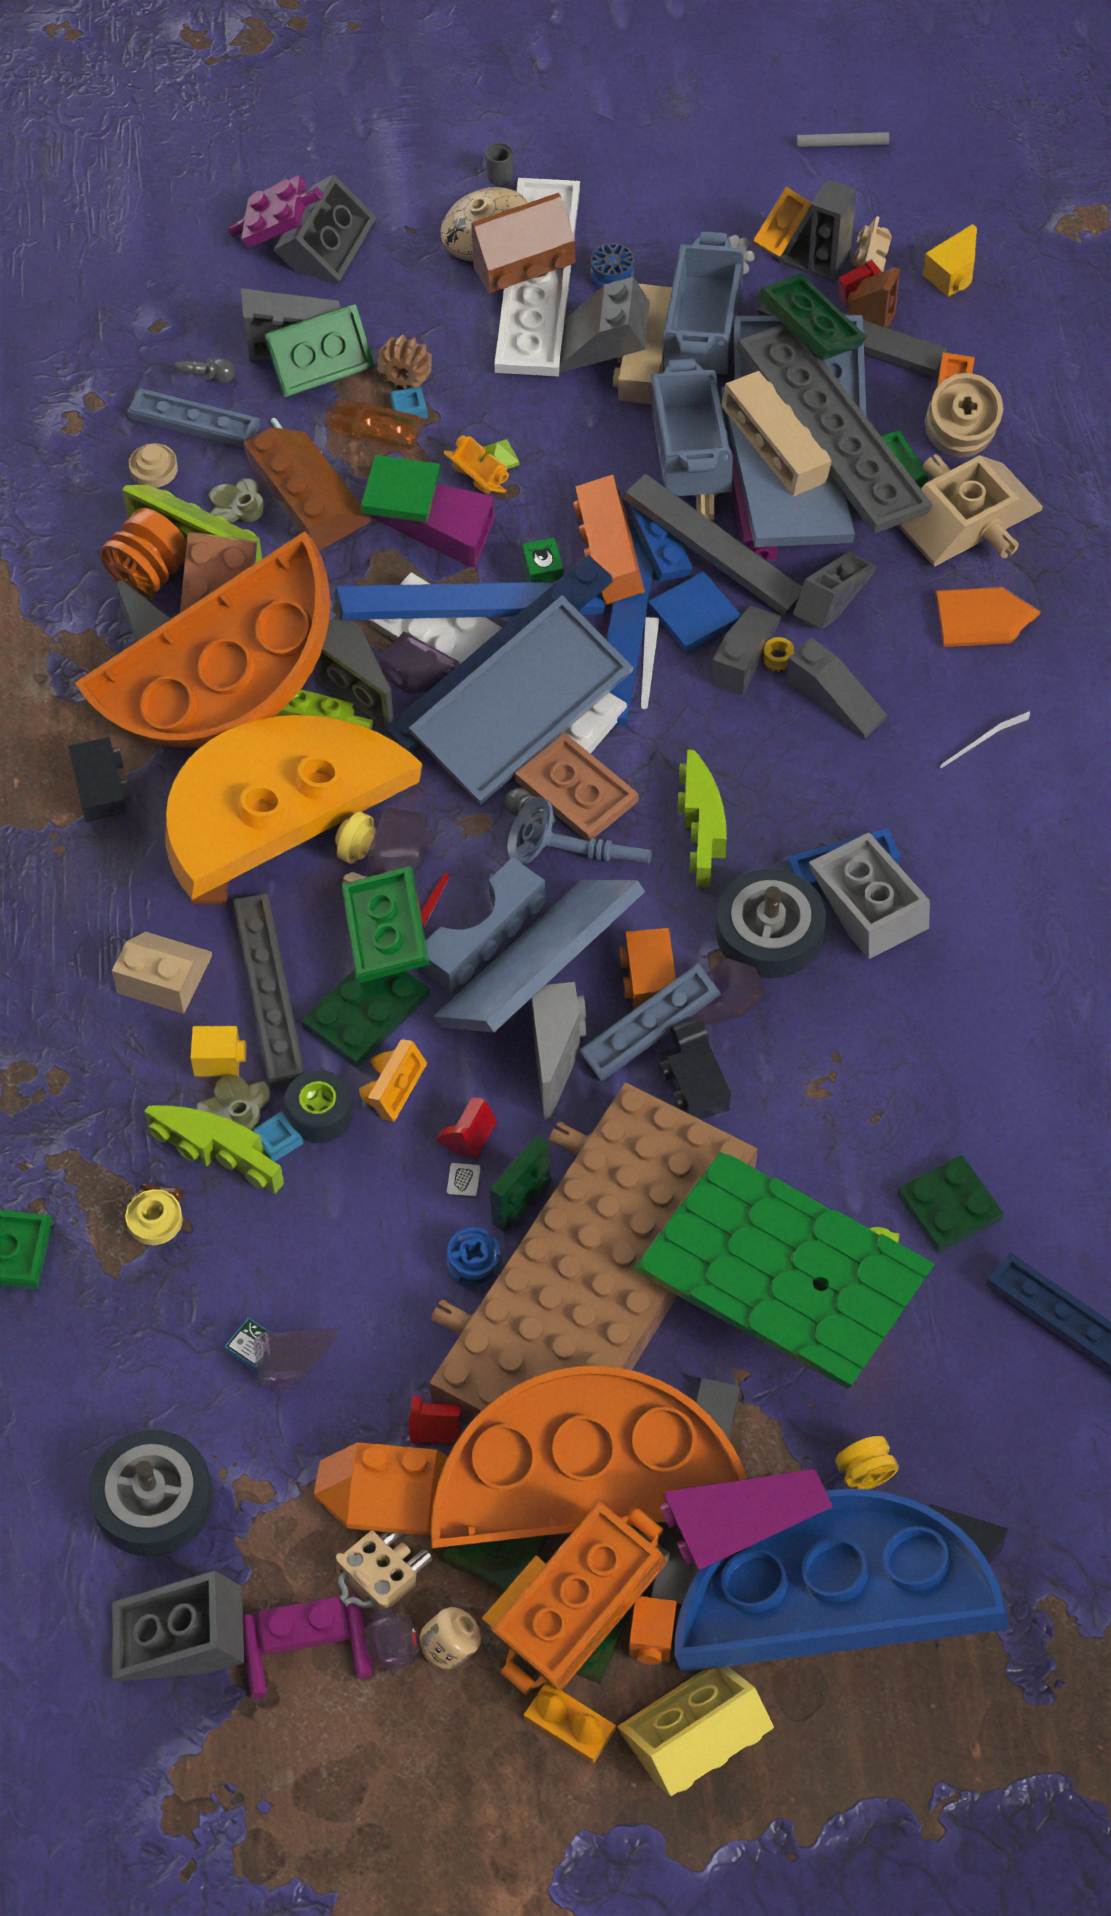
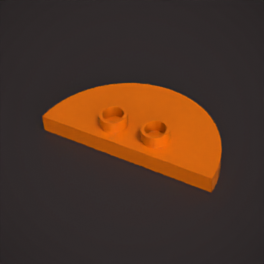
M304 531L76 681L75 684L88 702L118 728L143 741L166 747L200 748L214 737L229 729L259 719L274 717L303 687L320 657L326 639L330 616V589L327 572L314 541Z
M576 1366L554 1370L518 1384L497 1397L462 1432L443 1465L436 1485L430 1522L431 1548L570 1533L577 1528L598 1501L620 1519L632 1514L639 1508L656 1523L666 1522L659 1505L665 1503L662 1494L672 1490L745 1480L747 1476L734 1447L722 1429L695 1401L678 1389L643 1373L619 1367Z

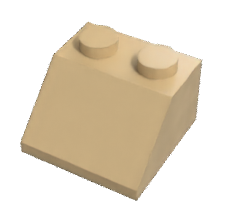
M143 932L126 941L112 969L117 994L184 1014L212 957V952L149 932Z

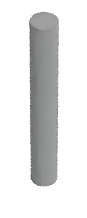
M889 132L797 135V148L889 145Z

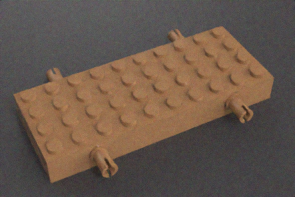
M626 1082L592 1134L587 1136L559 1121L556 1124L558 1130L553 1129L549 1143L555 1144L577 1157L476 1312L471 1315L451 1305L444 1299L438 1303L441 1309L437 1307L434 1309L431 1321L460 1336L429 1382L431 1401L435 1404L461 1405V1418L471 1422L497 1397L535 1376L576 1366H608L632 1370L677 1298L676 1294L637 1274L632 1269L720 1151L724 1154L732 1155L756 1169L758 1148Z

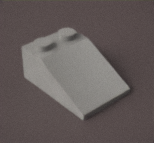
M869 832L809 862L810 870L848 936L868 959L929 929L930 900Z
M575 982L545 985L531 998L532 1028L544 1120L552 1118L579 1054L580 1037L586 1036L584 995L577 996Z

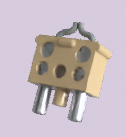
M370 1531L344 1554L338 1553L336 1555V1573L339 1575L338 1584L342 1590V1595L339 1599L346 1606L354 1603L361 1608L371 1607L380 1617H387L388 1610L416 1586V1573L432 1560L430 1553L422 1549L410 1561L405 1563L403 1559L411 1553L409 1547L403 1542L393 1550L389 1547L403 1533L383 1532L378 1536L374 1531ZM344 1581H345L365 1602L361 1601L360 1599H358V1598H356V1597H349V1598H347L349 1592H348V1588H347V1586L345 1585Z

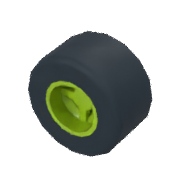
M311 1070L297 1076L289 1084L285 1094L287 1119L305 1141L328 1143L341 1137L349 1129L353 1119L352 1097L347 1083L336 1073L326 1070Z

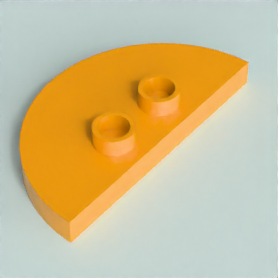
M312 715L275 716L229 729L200 747L186 761L172 784L168 797L165 823V845L172 870L181 887L193 900L340 824L344 820L351 818L356 812H363L419 783L422 763L398 743L378 732L348 721Z

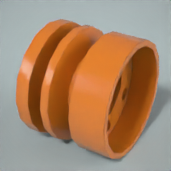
M139 508L123 524L121 531L115 532L110 541H107L102 546L99 555L105 570L114 581L119 582L123 580L145 599L153 598L159 589L166 584L169 575H174L185 563L187 541L179 529L165 516L148 508Z

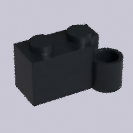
M110 737L69 745L85 821L90 822L126 814L127 810L124 801L131 800L127 779L119 780L117 770L124 768L120 748L112 749Z
M698 1017L671 1026V1036L675 1048L662 1052V1058L657 1061L661 1078L664 1082L669 1081L673 1088L671 1098L674 1107L700 1120L729 1111L731 1091L709 1045L708 1034L702 1019Z

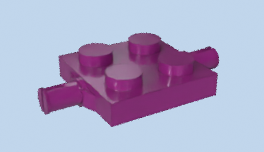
M300 175L289 180H282L277 185L264 191H257L248 197L245 217L238 222L229 224L227 227L228 232L233 238L242 234L241 239L249 248L301 226L302 214L309 204L322 200V191L319 187H315L305 192L307 183Z

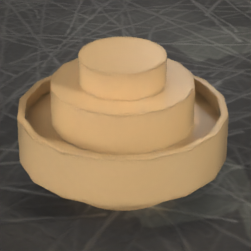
M154 443L141 446L131 454L129 459L130 475L134 482L139 485L164 486L171 482L178 472L176 455L166 445Z

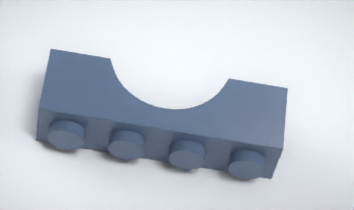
M513 857L489 879L490 900L494 909L485 921L475 927L463 930L440 927L426 940L430 965L419 967L418 969L450 993L459 984L464 985L472 977L474 970L483 961L490 960L497 952L499 945L507 937H513L520 930L522 922L531 913H538L545 904V880Z

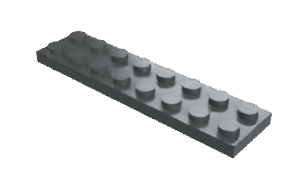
M781 325L738 340L737 350L752 371H760L764 378L773 384L777 394L785 404L792 408L794 415L801 424L810 430L812 437L818 445L827 451L832 461L829 470L830 476L873 534L924 516L931 510L932 503L825 362L813 355L797 336L789 332L787 326Z

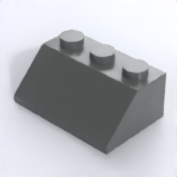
M332 174L311 186L310 190L315 187L320 188L323 199L309 204L302 214L301 226L284 232L273 251L295 272L338 283L377 217Z

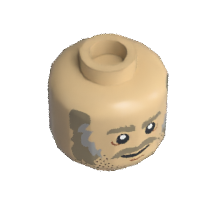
M455 1607L441 1610L427 1622L420 1634L421 1649L425 1658L430 1663L449 1670L460 1666L479 1648L481 1642L480 1629L475 1619L466 1611Z

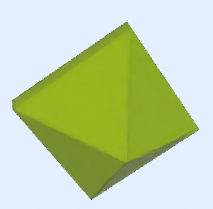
M507 439L483 447L486 449V452L481 461L484 460L488 453L492 454L507 469L519 465V460Z

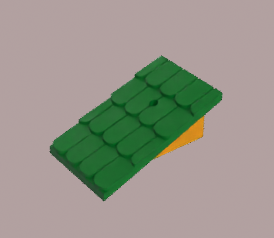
M720 1151L632 1271L848 1389L853 1385L935 1264L884 1234L879 1235L841 1212L825 1207L775 1177L772 1179L736 1157Z

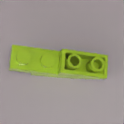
M687 750V764L680 763L679 784L686 785V792H678V813L685 814L684 828H691V843L698 844L697 852H690L689 873H696V887L710 888L711 859H725L727 837L724 806L718 787L706 764L695 750Z
M148 1106L145 1109L149 1133L160 1142L164 1143L167 1140L176 1146L178 1152L187 1160L194 1162L196 1159L207 1167L216 1157L218 1162L229 1170L235 1168L243 1173L248 1182L258 1189L266 1188L273 1194H276L283 1186L284 1180L281 1166L263 1155L261 1136L245 1126L227 1118L192 1108Z

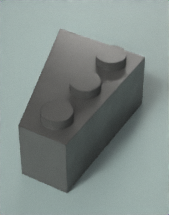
M827 179L778 263L835 283L850 259L856 189Z
M240 288L249 360L271 359L264 333L339 309V301Z

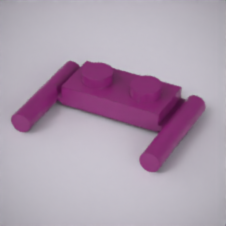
M352 1595V1596H348V1597H347V1598H349V1597H356V1598L360 1599V1596H358V1595ZM339 1597L258 1611L259 1615L243 1616L244 1656L250 1697L253 1699L262 1698L267 1695L262 1655L266 1656L350 1639L356 1678L366 1679L373 1675L362 1608L354 1603L346 1606Z

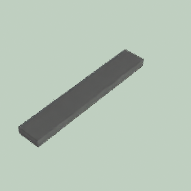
M763 303L758 309V316H775L766 309ZM863 320V333L867 336L864 341L865 355L933 378L936 377L941 366L943 352L947 353L948 348Z
M646 473L626 492L625 501L783 616L798 602L802 590L799 584Z
M268 893L232 899L270 1089L286 1086L297 1076L305 1073Z
M702 1378L696 1403L712 1417L729 1440L740 1386ZM677 1525L670 1528L667 1526L663 1548L670 1552L669 1560L655 1578L651 1598L676 1601V1608L681 1609L686 1593L699 1570L696 1569L694 1563L686 1565L677 1546V1543L682 1541L683 1538Z

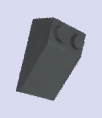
M634 276L605 284L565 318L559 373L645 350L650 302Z
M335 615L329 621L326 639L320 657L313 669L314 681L339 699L354 703L356 711L367 719H372L373 723L386 731L385 727L394 721L391 689L361 628L355 622L341 620L340 615Z
M217 1571L208 1572L112 1602L113 1679L117 1682L208 1674L244 1663L242 1586Z

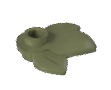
M243 478L236 486L221 484L212 488L208 495L216 507L210 514L221 516L230 524L238 519L245 523L256 521L264 512V500L259 494L260 487L258 483L253 479Z
M225 1075L215 1085V1097L199 1102L197 1110L227 1118L252 1130L259 1123L260 1109L269 1102L270 1089L265 1081H258L248 1086L244 1079L237 1075Z

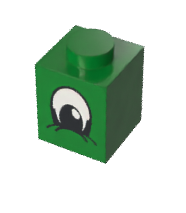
M555 538L522 544V562L527 582H557L564 576V568Z

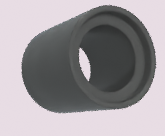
M502 142L489 145L485 151L486 177L489 182L495 185L507 184L514 177L513 149L508 144Z

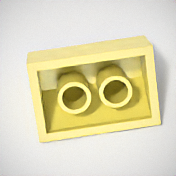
M728 1666L702 1670L617 1726L621 1735L652 1780L669 1796L687 1790L695 1780L710 1770L723 1766L728 1761V1758L746 1746L754 1745L764 1734L774 1728L756 1688Z

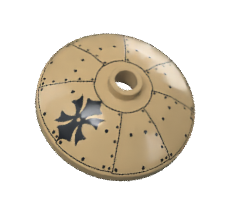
M488 187L467 194L451 207L443 219L440 232L445 248L450 254L459 259L473 261L471 223L527 204V200L517 191L502 187Z

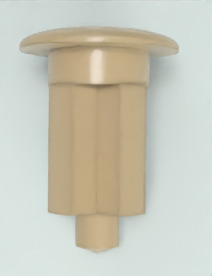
M719 493L693 495L696 497V510L710 521H713L714 496Z

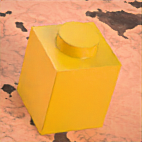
M193 1026L190 1059L194 1076H239V1063L246 1062V1040L239 1039L237 1026Z

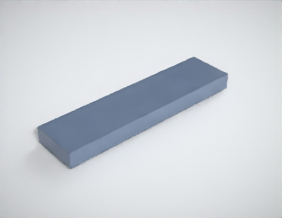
M139 388L127 411L128 418L131 420L245 448L243 444L245 441L256 436L261 426L260 418L142 388Z
M698 963L579 1049V1051L600 1080L603 1081L671 1031V1026L686 1021L720 996L721 993Z

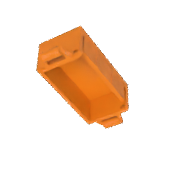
M598 1501L491 1629L510 1648L506 1658V1665L501 1670V1674L525 1695L533 1688L539 1687L546 1682L551 1683L561 1692L667 1564L663 1554L656 1549L658 1537L662 1533L663 1528L639 1508L632 1514L620 1519ZM629 1521L630 1523H632L637 1529H639L643 1534H645L649 1539H651L652 1542L649 1543L647 1540H645L641 1535H639L635 1530H633L627 1524V1522ZM516 1655L541 1675L536 1682L512 1662Z

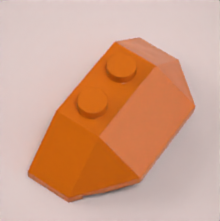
M357 1442L320 1460L314 1499L319 1504H323L339 1522L349 1529L428 1536L430 1535L431 1511L435 1489L448 1456L436 1449Z

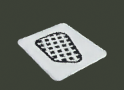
M452 1163L447 1193L476 1196L480 1166Z

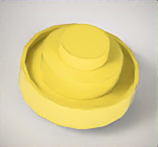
M359 811L350 819L344 820L340 825L335 838V844L338 845L337 857L340 860L353 864L357 860L363 859L366 855L370 856L375 851L378 844V836H376L374 819L371 816Z
M156 1189L144 1191L134 1197L127 1206L125 1215L130 1234L135 1240L146 1245H159L168 1242L179 1232L183 1221L180 1204L177 1199L164 1190Z

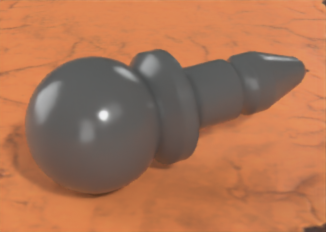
M207 358L205 363L182 361L174 364V368L183 373L204 375L206 381L213 379L217 383H227L235 376L234 364L225 358H219L215 361L212 358Z
M514 788L507 793L505 806L510 813L518 815L525 804L536 797L524 788ZM540 809V810H538L537 812H535L533 815H536V814H538V813H543V814H544V810H545V809Z

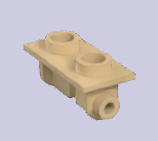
M878 216L869 226L864 225L858 235L857 243H860V247L855 252L851 265L855 266L854 269L872 259L881 272L884 270L885 256L888 254L892 236L887 228L878 227L880 218Z

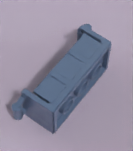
M701 231L700 237L696 239L693 245L680 244L663 334L664 370L669 365V360L695 358V362L703 370H715L716 374L728 375L734 340V316H738L743 289L744 252L739 248H731L727 239V233Z
M695 358L669 360V365L666 367L664 374L651 375V412L664 487L676 496L732 492L733 456L728 446L727 431L724 426L722 407L717 390L716 371L703 370L695 362Z

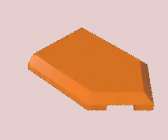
M1004 587L935 590L943 647L1010 644L1019 636L1020 631L1028 623H1032L1041 612Z

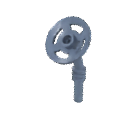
M536 797L525 804L516 816L508 837L507 850L509 858L513 857L523 865L531 862L545 846L588 855L589 859H594L596 856V859L601 861L604 858V861L607 862L611 858L650 864L652 850L614 845L611 840H607L605 843L603 839H599L597 842L596 838H591L590 841L552 833L553 808L551 803L542 797ZM545 809L544 814L538 813L536 815H533L538 810ZM522 835L524 844L520 846V840Z

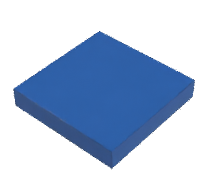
M705 572L648 601V609L656 618H659V622L685 653L729 631L742 616Z

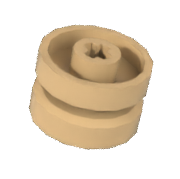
M972 373L954 374L943 380L934 391L924 421L926 434L933 446L946 455L958 458L974 456L985 450L992 441L1001 422L1003 403L1000 393L990 381L983 376Z

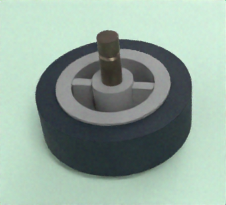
M761 869L746 873L730 883L719 899L716 915V939L718 946L725 958L733 966L747 974L762 978H781L795 974L811 964L822 947L826 921L825 906L817 890L808 881L794 873L778 869Z
M146 1430L135 1432L119 1439L100 1456L90 1477L89 1499L101 1532L113 1545L133 1555L154 1557L175 1552L197 1537L206 1525L212 1511L213 1487L206 1462L192 1443L171 1432Z

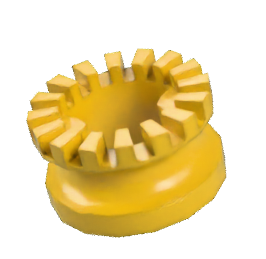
M782 637L768 640L763 650L764 664L767 665L768 669L772 668V671H775V669L777 672H780V670L785 671L788 668V657L794 653V646L791 641ZM781 650V652L784 651L785 656L774 657L773 652Z

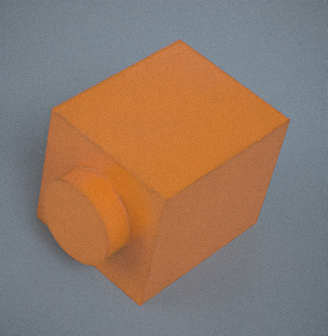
M642 1596L636 1600L630 1635L629 1657H636L639 1662L649 1665H657L661 1661L670 1662L676 1617V1601Z

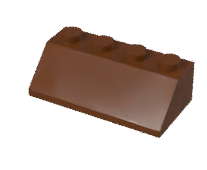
M271 427L243 443L251 469L298 532L301 534L305 531L312 538L318 551L372 522L368 514L362 513L361 504L306 432Z

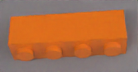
M614 475L575 486L578 500L573 501L578 520H583L584 524L578 525L584 545L589 543V548L584 549L585 556L590 555L612 575L613 582L602 591L606 604L644 593L643 581L622 496Z

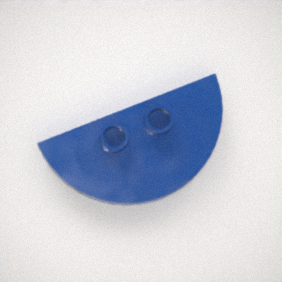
M869 1489L826 1490L833 1507L697 1572L686 1593L678 1617L675 1635V1658L681 1672L1007 1630L1009 1629L1002 1594L988 1561L964 1531L944 1515L917 1501L888 1492Z

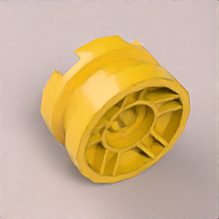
M873 1436L857 1441L837 1455L835 1463L838 1470L846 1475L844 1482L847 1489H854L853 1487L856 1489H872L888 1481L898 1472L899 1465L895 1457L888 1454L890 1447L883 1436Z

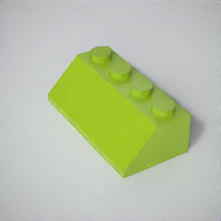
M149 484L125 485L122 489L128 519L137 509L148 508L171 521L183 534L186 541L189 532L257 541L255 564L262 560L260 539L252 531L243 530L230 524L221 516H214L203 511L194 503H187L174 497L169 491L160 490Z

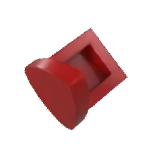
M872 259L839 277V299L845 306L852 290L856 291L863 279L881 273V270Z
M472 1097L457 1125L442 1129L435 1141L453 1152L478 1159L497 1120L485 1099Z
M412 1395L409 1416L411 1443L455 1444L461 1435V1405L424 1403V1395Z

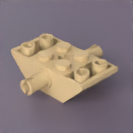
M933 455V459L931 457L928 458L922 467L923 471L933 480L925 483L921 488L922 492L932 503L931 510L924 516L897 526L934 567L985 540L989 541L1002 558H1007L1008 554L1011 556L1018 549L1019 543L1012 538L1006 529L1042 511L1043 506L1001 462L979 455L951 470L939 455Z

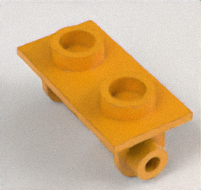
M460 436L456 441L457 449L455 452L444 451V454L453 461L452 466L457 471L472 477L475 480L473 482L474 486L488 494L491 491L500 493L507 491L500 485L506 482L509 477L507 467L492 454L488 453L484 460L480 461L486 449L471 436Z

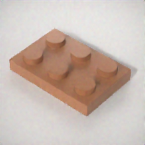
M189 532L180 613L253 566L256 560L257 541Z
M563 733L515 772V781L531 795L547 799L552 805L553 813L587 841L595 838L639 802V793L566 733Z

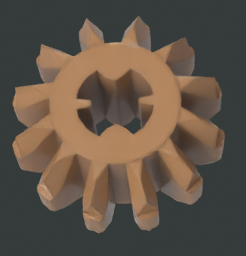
M403 334L398 339L391 336L378 353L377 371L383 373V381H392L394 388L398 385H402L404 389L420 387L426 378L429 377L432 370V354L426 352V344L416 343L415 337L412 340H408Z

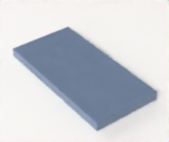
M725 386L722 387L721 399H723ZM724 410L754 547L853 543L855 532L847 499L830 474H828L825 484L792 496Z
M561 595L409 727V733L481 805L509 781L517 770L550 745L631 674L633 666Z
M581 880L433 1016L441 1028L495 1032L645 892L638 880Z

